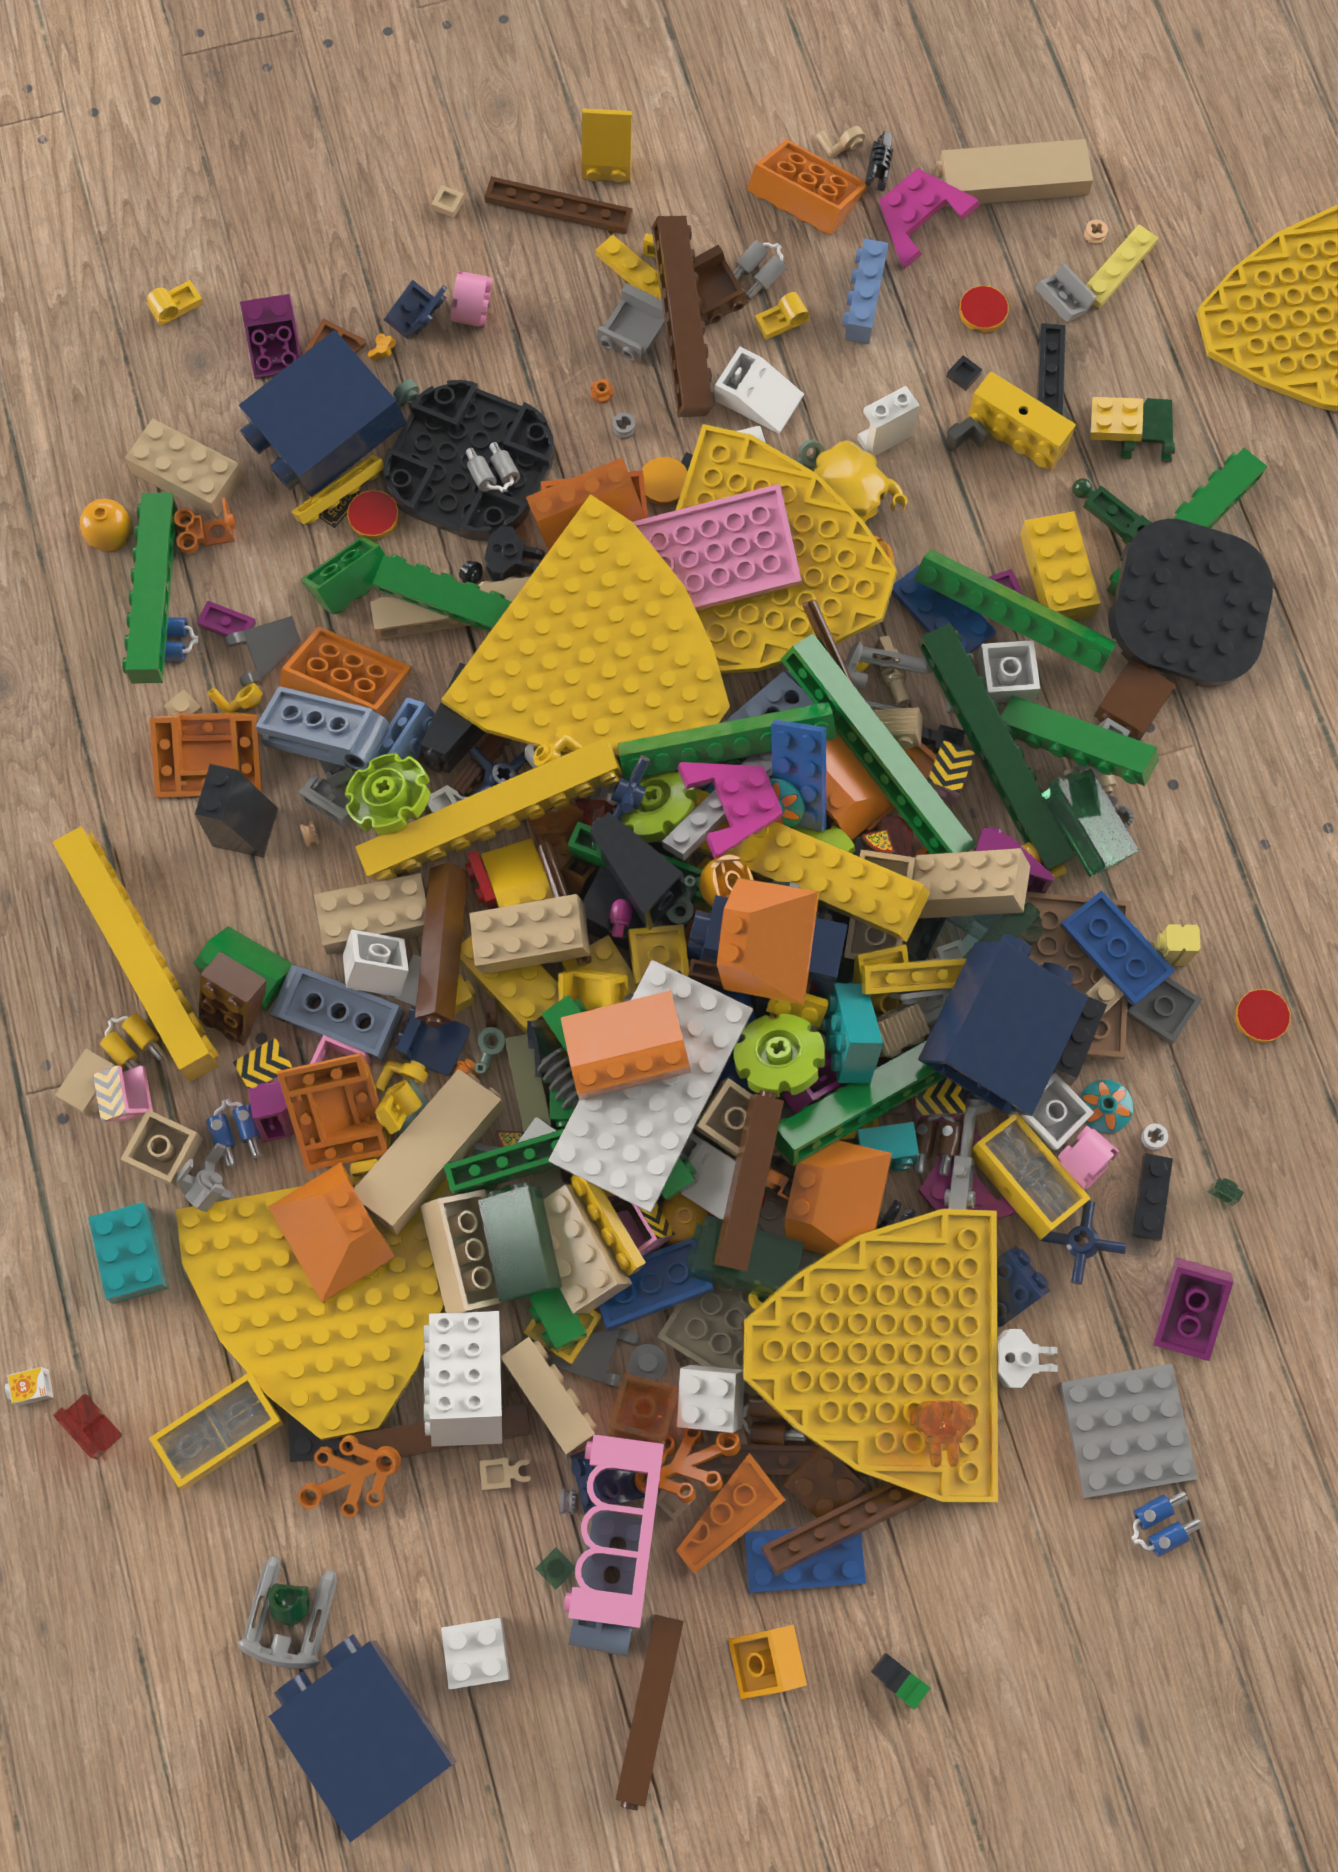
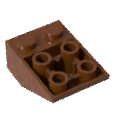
M220 952L200 974L198 1019L205 1026L215 1028L223 1033L228 1040L238 1042L244 1046L265 996L266 979Z

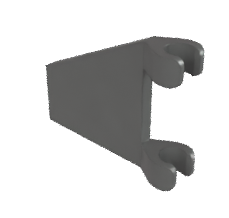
M292 616L244 631L231 633L225 638L228 647L246 642L256 671L245 673L240 677L239 680L243 687L250 683L261 681L301 641Z
M623 1328L592 1332L572 1365L553 1354L549 1366L555 1364L558 1369L622 1389L625 1379L620 1375L607 1372L618 1340L637 1346L640 1336L637 1332Z

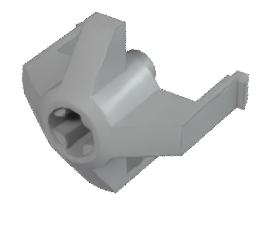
M219 1143L215 1144L212 1151L199 1165L195 1177L188 1175L189 1171L193 1168V1159L191 1158L176 1176V1183L186 1199L203 1212H207L215 1202L232 1199V1191L224 1189V1186L221 1184L222 1177L215 1173V1164L226 1149V1146Z

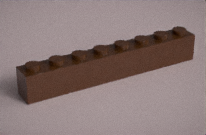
M657 216L652 225V234L678 417L707 416L715 406V394L711 392L710 387L712 372L707 366L709 351L708 345L704 344L705 323L704 320H701L700 316L702 300L697 295L698 274L694 272L693 266L695 251L691 249L690 245L692 229L687 223V216Z

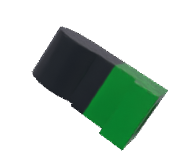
M887 1653L883 1654L871 1670V1673L887 1689L914 1710L931 1689V1687L918 1679Z

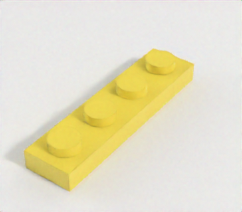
M1139 224L1089 280L1086 286L1096 296V300L1093 302L1094 306L1100 309L1158 241L1156 235Z

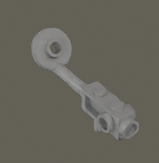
M971 1093L964 1095L966 1111L960 1156H955L951 1189H946L945 1206H949L948 1209L969 1210V1208L974 1209L976 1193L972 1191L975 1161L971 1157L976 1115L989 1112L994 1107Z

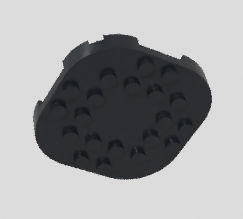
M449 380L445 385L427 388L412 403V412L406 421L407 423L404 425L393 448H388L386 453L384 475L390 496L406 514L466 539L487 541L490 534L502 525L513 527L514 530L517 529L531 510L526 497L541 490V481L546 480L553 465L554 440L546 418L530 404L524 402L521 406L480 390L478 383L472 381ZM496 442L501 450L509 453L520 474V479L517 483L507 487V492L501 493L497 489L485 492L480 491L467 467L469 458L466 455V450L468 448H473L477 456L485 458L497 483L495 486L503 488L504 484L491 462L493 453L489 447L491 443Z
M1162 519L1145 526L1127 543L1120 558V561L1123 562L1114 603L1109 608L1108 624L1112 640L1115 639L1122 649L1121 654L1128 661L1131 658L1149 669L1152 668L1195 681L1196 686L1219 687L1236 680L1252 668L1262 649L1273 596V580L1266 560L1253 545L1242 538L1189 521Z

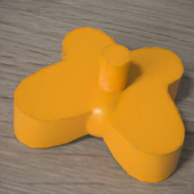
M382 333L377 335V346L368 352V357L373 362L382 357H389L391 355V348L395 346L396 341L391 336L386 337Z

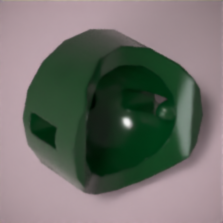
M276 1583L269 1589L270 1613L276 1621L283 1622L287 1626H293L298 1624L309 1613L311 1606L307 1586Z

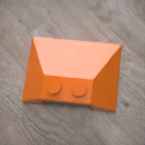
M233 712L151 717L150 732L155 797L200 796L210 764L237 769L262 792L259 733L255 727L258 723V716L256 714Z
M836 732L837 739L826 741L827 814L834 820L831 826L841 829L853 841L892 803Z
M742 878L737 879L724 907L717 967L724 990L805 1004L819 891Z
M361 1053L277 1071L306 1171L335 1166L340 1162L344 1164L381 1156L388 1150L385 1127L379 1123L375 1113L380 1102L370 1067Z
M838 1140L798 1163L785 1215L786 1245L827 1255L853 1237L875 1230L892 1153Z
M342 1162L269 1206L271 1213L322 1303L396 1258L383 1233L377 1230L354 1189L355 1184Z

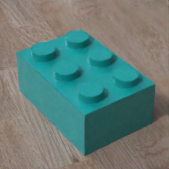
M834 983L831 995L827 996V1000H829L828 1008L821 1023V1030L826 1033V1050L831 1053V1070L835 1071L838 1083H871L883 1041L870 994H862L861 984Z
M142 1202L88 1217L105 1299L115 1304L169 1289L151 1208L147 1204Z

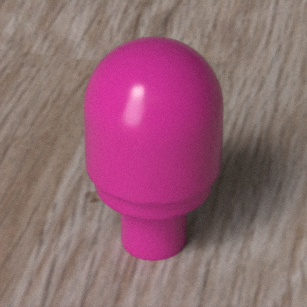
M625 899L616 900L611 906L609 919L610 924L614 925L613 937L623 938L624 927H629V923H631L633 907Z

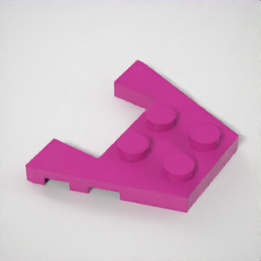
M918 168L879 200L897 255L904 269L922 255L921 251L908 236L946 204H949L962 220L980 206L979 201L975 197Z
M679 763L678 771L686 789L713 783L730 824V828L707 834L706 840L714 859L722 857L725 852L731 848H736L742 844L743 840L759 833L782 817L783 811L764 766Z
M975 1129L972 1147L982 1139ZM960 1142V1148H959L958 1156H960L961 1142ZM940 1157L918 1191L933 1211L948 1209L949 1207L945 1206L946 1189H951L954 1160H951L949 1175L943 1176L939 1174L942 1160ZM974 1173L972 1191L976 1193L974 1209L969 1208V1210L997 1211V1219L1017 1213L1004 1197L997 1201Z

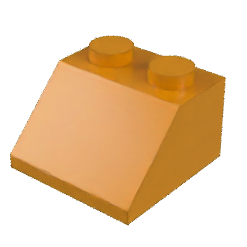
M794 1624L728 1639L740 1699L784 1692L807 1685Z

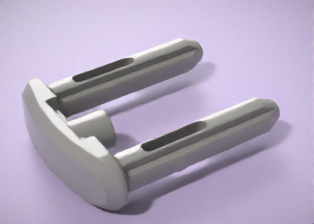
M860 641L853 644L844 662L855 688L860 689L866 688L868 674L856 672L858 662L921 674L932 672L925 658L862 646ZM872 654L896 658L899 660V663L874 659ZM865 700L867 704L873 708H903Z
M271 1556L264 1563L243 1639L237 1641L239 1649L258 1661L276 1667L289 1669L314 1668L320 1663L317 1655L337 1586L336 1572L334 1570H327L320 1578L300 1653L297 1655L288 1653L292 1638L274 1634L271 1648L269 1649L262 1647L260 1641L270 1609L268 1592L277 1583L281 1569L279 1558ZM265 1597L258 1625L254 1628L261 1599ZM321 1610L322 1614L316 1632L314 1642H311V1637L315 1626L318 1612Z

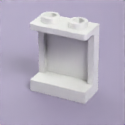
M906 386L866 406L863 410V413L870 422V428L859 433L857 440L865 451L872 453L874 456L913 436L920 405Z

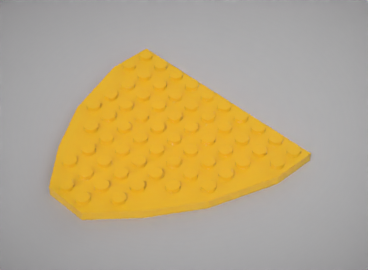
M1335 205L1274 234L1226 275L1199 306L1196 315L1206 355L1209 358L1262 387L1319 409L1337 412L1338 205Z
M703 424L676 510L780 484L802 584L697 610L698 616L714 648L720 673L755 672L784 664L780 659L793 645L812 634L815 635L803 608V604L812 599L817 601L836 645L883 622L896 579L897 569L864 521L817 473L751 434Z
M591 494L441 699V703L487 733L536 747L541 745L547 746L548 743L554 744L565 734L570 735L583 747L606 738L616 758H620L618 743L718 724L730 708L714 648L685 586L632 521ZM566 747L561 754L566 755L572 751Z
M365 1175L351 1177L355 1187ZM447 1177L425 1203L438 1198L453 1196ZM299 1187L218 1201L207 1212L200 1211L194 1206L176 1209L181 1261L220 1342L247 1373H252L265 1394L322 1441L380 1430L417 1372L424 1357V1325H429V1314L443 1313L445 1308L421 1208L397 1236L371 1217L377 1230L383 1233L396 1258L324 1303L320 1301L269 1209L270 1205Z
M939 1209L857 1235L796 1273L744 1319L743 1379L791 1426L858 1472L941 1502H998L997 1211Z

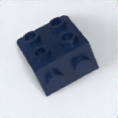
M412 280L383 320L406 339L413 333L418 335L422 328H425L433 318L432 314L447 298L443 295L447 287L443 285L432 296Z
M412 1006L406 1018V1021L409 1023L405 1031L399 1032L395 1041L399 1057L410 1062L411 1060L419 1062L427 1069L444 1076L451 1075L470 1034V1028L455 1020L443 1024L440 1028L428 1027L425 1022L415 1018L416 1007Z
M1017 1245L997 1258V1327H1002L1050 1292L1045 1277L1040 1272L1034 1270L1030 1264L1031 1260L1028 1254L1023 1249H1019Z
M586 1450L570 1457L572 1473L576 1477L579 1490V1502L583 1506L584 1513H587L596 1506L592 1503L587 1492V1481L595 1467L589 1465L590 1459H585ZM605 1470L596 1477L593 1485L596 1497L601 1502L615 1505L645 1497V1493L639 1491L635 1485V1472Z

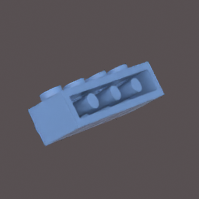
M864 238L863 247L857 248L855 263H859V268L853 269L851 284H854L855 288L854 291L849 290L846 305L851 306L850 312L845 311L842 324L843 327H847L845 340L870 343L888 249L887 242Z
M406 698L389 724L371 760L378 756L397 753L402 760L408 756L416 760L422 751L420 744L435 713L426 703Z

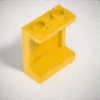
M580 969L559 973V1001L567 995H570L574 1000L579 998L588 1011L625 1002L624 997L628 995V976Z

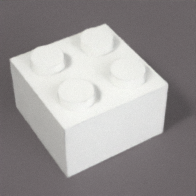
M1034 640L981 644L977 656L979 675L986 682V691L990 698H994L997 704L1008 703L1012 695L1027 701H1035L1040 691Z
M351 929L343 953L346 988L355 991L379 993L383 996L400 997L409 972L404 939Z
M1054 1072L1033 1115L1020 1116L1047 1148L1054 1152L1094 1112Z
M688 1365L680 1368L677 1427L731 1433L741 1429L745 1383L743 1370Z
M502 1618L441 1628L449 1689L510 1679Z

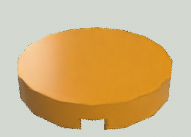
M657 457L646 463L642 468L646 499L658 506L675 504L680 498L688 471L679 460L671 457Z

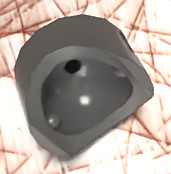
M643 1344L635 1348L629 1358L630 1373L639 1383L646 1385L654 1384L666 1372V1355L656 1345Z

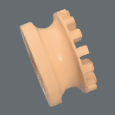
M1097 219L1088 222L1084 231L1085 240L1096 245L1102 243L1108 232L1107 225ZM1097 229L1100 230V233H1099V232H1097L1096 234L1092 233V230H1093V231H1095V230H1097Z
M310 821L307 826L301 824L300 829L306 846L310 847L311 843L320 844L317 833H314L316 830L313 821Z

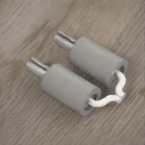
M755 240L735 262L738 267L734 270L733 274L738 280L744 273L749 275L768 255L769 252L765 248L766 246L772 249L777 248V254L780 259L773 255L753 277L755 283L746 292L747 297L753 299L761 289L767 291L787 269L782 262L784 258L780 252L782 247L778 243L775 245L770 243L761 244Z
M496 442L491 443L489 447L493 453L491 462L504 484L503 488L495 486L497 483L485 458L477 456L473 448H468L466 450V455L469 458L467 467L480 491L485 492L497 489L501 493L507 492V487L517 483L520 479V474L509 453L501 450Z

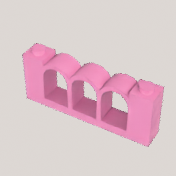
M594 1435L593 1441H587L585 1459H590L589 1465L595 1467L587 1481V1492L592 1503L596 1506L585 1514L581 1524L582 1537L586 1545L591 1549L585 1551L579 1557L575 1567V1577L580 1588L572 1587V1593L566 1592L563 1611L569 1612L568 1618L640 1628L664 1444ZM605 1470L648 1474L644 1508L601 1502L594 1493L593 1485L596 1477ZM607 1511L642 1516L638 1552L601 1547L593 1543L588 1535V1525L592 1517L600 1512ZM594 1554L636 1558L632 1595L600 1591L587 1586L582 1578L584 1562Z

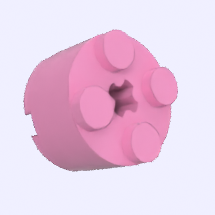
M458 271L453 294V307H451L450 314L451 322L485 327L493 278Z
M1088 1126L1077 1136L1078 1140L1073 1145V1148L1068 1145L1058 1156L1060 1164L1070 1173L1083 1190L1085 1188L1088 1189L1108 1168L1107 1162L1110 1159L1114 1161L1120 1152L1095 1129H1091Z

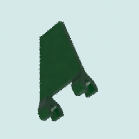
M1147 398L1143 404L1141 442L1161 443L1162 462H1171L1172 454L1175 453L1172 400ZM1122 441L1121 459L1132 458V451L1135 450V441Z

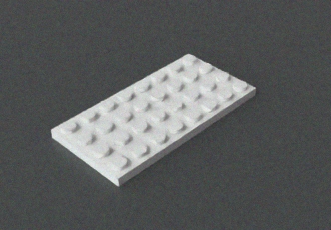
M651 960L631 1000L671 990L691 1073L579 1100L548 1160L550 1163L649 1213L652 1212L734 1050V1046L738 1042L753 1012V1008Z

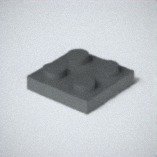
M1168 977L1134 1007L1131 1005L1127 1011V1016L1172 1045L1203 999Z

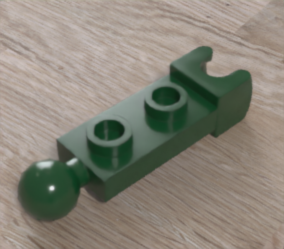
M1079 478L1072 485V491L1076 497L1087 498L1083 507L1122 537V541L1125 544L1145 526L1152 523L1143 515L1139 516L1103 486L1093 491L1091 482L1085 478Z

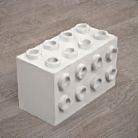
M499 1311L429 1314V1325H424L425 1436L431 1435L432 1446L502 1444Z

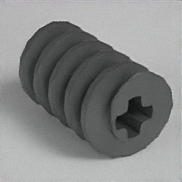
M561 1047L546 1056L541 1061L537 1071L539 1074L546 1073L543 1078L545 1083L553 1082L549 1087L550 1091H559L555 1099L558 1102L565 1101L561 1108L563 1111L575 1109L580 1099L577 1095L571 1067H567L569 1056L561 1057V1054L565 1051L564 1047Z

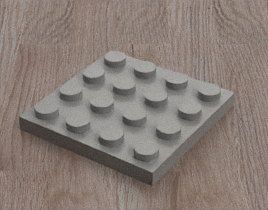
M1172 1364L1059 1383L1083 1498L1198 1479Z

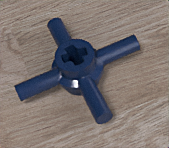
M477 746L472 748L469 754L485 770L484 785L474 794L515 777V772L528 762L525 758V752H522L509 764H493Z
M640 756L629 779L626 780L620 777L615 785L611 800L618 803L612 815L619 821L622 820L625 813H630L633 809L637 810L643 799L646 788L640 786L639 783L650 762V759L645 756Z
M1090 1200L1083 1205L1080 1226L1074 1227L1068 1234L1050 1232L1040 1240L1042 1242L1067 1246L1070 1254L1075 1257L1071 1283L1082 1285L1086 1259L1093 1257L1098 1250L1119 1254L1126 1253V1243L1102 1240L1099 1238L1098 1233L1091 1228L1095 1202ZM1083 1238H1087L1088 1242L1084 1244V1247H1080L1078 1242H1081Z

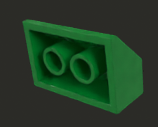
M361 536L300 580L324 610L332 615L338 614L346 610L350 602L368 594L369 589L373 587L374 579L385 553L380 545Z
M228 926L208 940L193 964L202 973L221 952L265 978L266 992L260 1008L267 1012L277 998L291 965L294 964Z

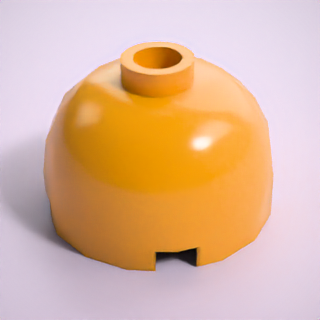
M97 499L89 503L82 511L79 519L80 531L86 543L91 547L98 548L102 552L115 551L123 547L127 543L126 540L130 533L131 535L133 533V521L125 507L115 500Z
M728 854L710 861L702 870L699 878V889L702 897L711 907L713 906L715 895L729 898L738 878L754 880L747 865L743 866L737 861L740 860L739 857Z
M679 1194L671 1201L665 1199L659 1206L676 1234L666 1241L669 1246L694 1236L699 1244L708 1236L711 1227V1213L683 1194Z

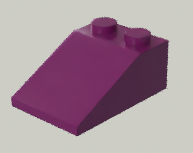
M983 827L974 851L1021 848L1030 865L1027 892L1046 893L1053 882L1054 875L1010 835L1004 834L998 828Z
M1175 1257L1153 1345L1210 1361L1234 1283L1231 1272Z

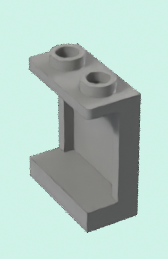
M626 283L621 290L619 304L605 326H600L597 330L598 343L605 349L621 353L628 360L642 363L665 326L662 300Z

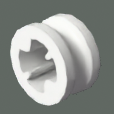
M1150 1124L1141 1133V1142L1149 1150H1158L1168 1141V1132L1160 1124ZM1153 1131H1157L1159 1133L1157 1137H1161V1140H1157L1155 1143H1152L1150 1141L1151 1137H1148V1134H1151Z

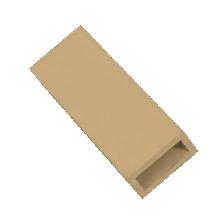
M1086 139L942 150L940 161H936V175L940 176L942 181L975 197L980 204L1089 195L1093 183Z
M458 1069L354 1188L369 1216L397 1236L420 1209V1206L428 1200L447 1177L444 1165L462 1160L504 1111L501 1095L493 1088L489 1087L486 1089L483 1087L478 1078L473 1074L469 1073L466 1075Z

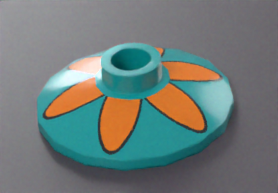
M769 779L783 811L782 817L776 822L787 827L796 826L803 818L805 811L804 799L799 790L783 779Z
M1098 1080L1090 1083L1080 1096V1099L1094 1112L1085 1123L1097 1132H1117L1123 1129L1132 1117L1133 1101L1129 1092L1121 1084L1112 1080ZM1103 1101H1111L1112 1108H1106L1103 1104Z

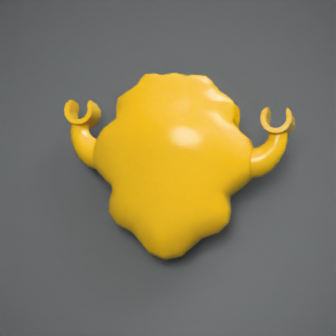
M845 440L838 442L831 449L823 451L818 455L816 469L813 472L817 473L864 523L877 514V507L887 493L894 496L890 505L891 511H894L896 504H900L903 508L902 511H905L908 502L907 497L903 494L897 482L888 478L877 468V459L872 453L863 450L854 442Z

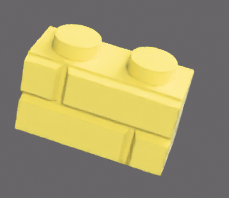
M1168 924L1162 933H1158L1157 940L1152 941L1151 945L1170 965L1173 963L1174 966H1187L1201 948L1198 925H1184L1182 927L1181 924Z

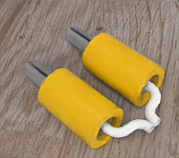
M135 1013L130 1017L123 1016L119 1019L112 1017L108 1020L109 1027L105 1031V1037L100 1045L122 1069L127 1067L129 1070L133 1069L131 1064L135 1068L139 1067L135 1062L137 1054L116 1031L109 1033L113 1028V1022L120 1023L124 1021L122 1028L142 1051L149 1049L158 1060H161L162 1057L155 1051L154 1046L163 1058L165 1057V1052L157 1045L159 1037L139 1014Z

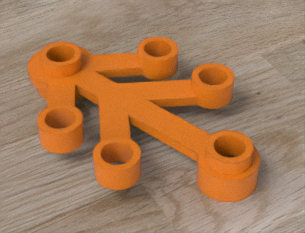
M686 1428L684 1432L685 1437L672 1463L663 1466L666 1457L673 1455L677 1450V1446L672 1437H662L658 1443L664 1444V1446L671 1444V1446L667 1449L663 1448L658 1489L678 1495L679 1500L683 1503L692 1502L696 1496L692 1484L688 1482L679 1484L667 1479L674 1475H679L704 1483L709 1491H718L723 1484L720 1474L717 1471L708 1472L695 1468V1466L720 1455L735 1456L741 1449V1441L736 1432H721L717 1436V1444L689 1455L693 1446L703 1440V1433L701 1429ZM694 1432L698 1433L695 1437H689ZM734 1444L733 1446L726 1448L727 1445ZM636 1473L635 1485L639 1491L646 1493L648 1474ZM711 1479H717L715 1483L709 1484ZM690 1490L688 1495H682L684 1491Z
M347 1435L339 1444L341 1453L347 1456L354 1454L370 1462L360 1465L334 1455L329 1447L323 1446L319 1448L314 1455V1461L317 1465L321 1467L329 1466L345 1473L320 1484L306 1483L297 1496L298 1502L302 1507L313 1509L318 1506L324 1495L351 1484L347 1499L341 1505V1513L347 1518H352L360 1510L359 1498L365 1479L373 1473H376L373 1487L366 1494V1502L370 1506L377 1507L385 1499L384 1487L387 1477L396 1473L401 1466L399 1452L390 1446H382L375 1450L359 1444L355 1436ZM345 1442H350L353 1445V1449H348L345 1446ZM320 1453H325L328 1456V1460H323L320 1457ZM383 1456L389 1457L392 1463H386L383 1460ZM308 1490L314 1491L316 1493V1497H312L308 1493ZM371 1493L378 1494L380 1500L373 1499ZM346 1504L353 1505L355 1511L348 1510Z

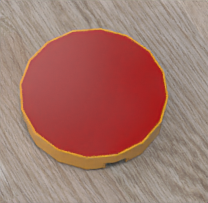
M980 285L972 287L964 293L960 300L959 316L969 329L973 331L974 329L980 330V333H989L1003 326L1008 316L1009 304L1006 297L998 289Z
M370 490L360 493L351 501L347 512L352 530L359 534L360 537L363 536L370 540L385 538L398 525L399 513L396 502L390 495L382 491Z
M1257 989L1248 992L1240 999L1235 1008L1234 1019L1238 1030L1249 1037L1248 1039L1257 1043H1269L1277 1040L1286 1032L1290 1024L1291 1013L1287 1003L1279 994L1271 990Z

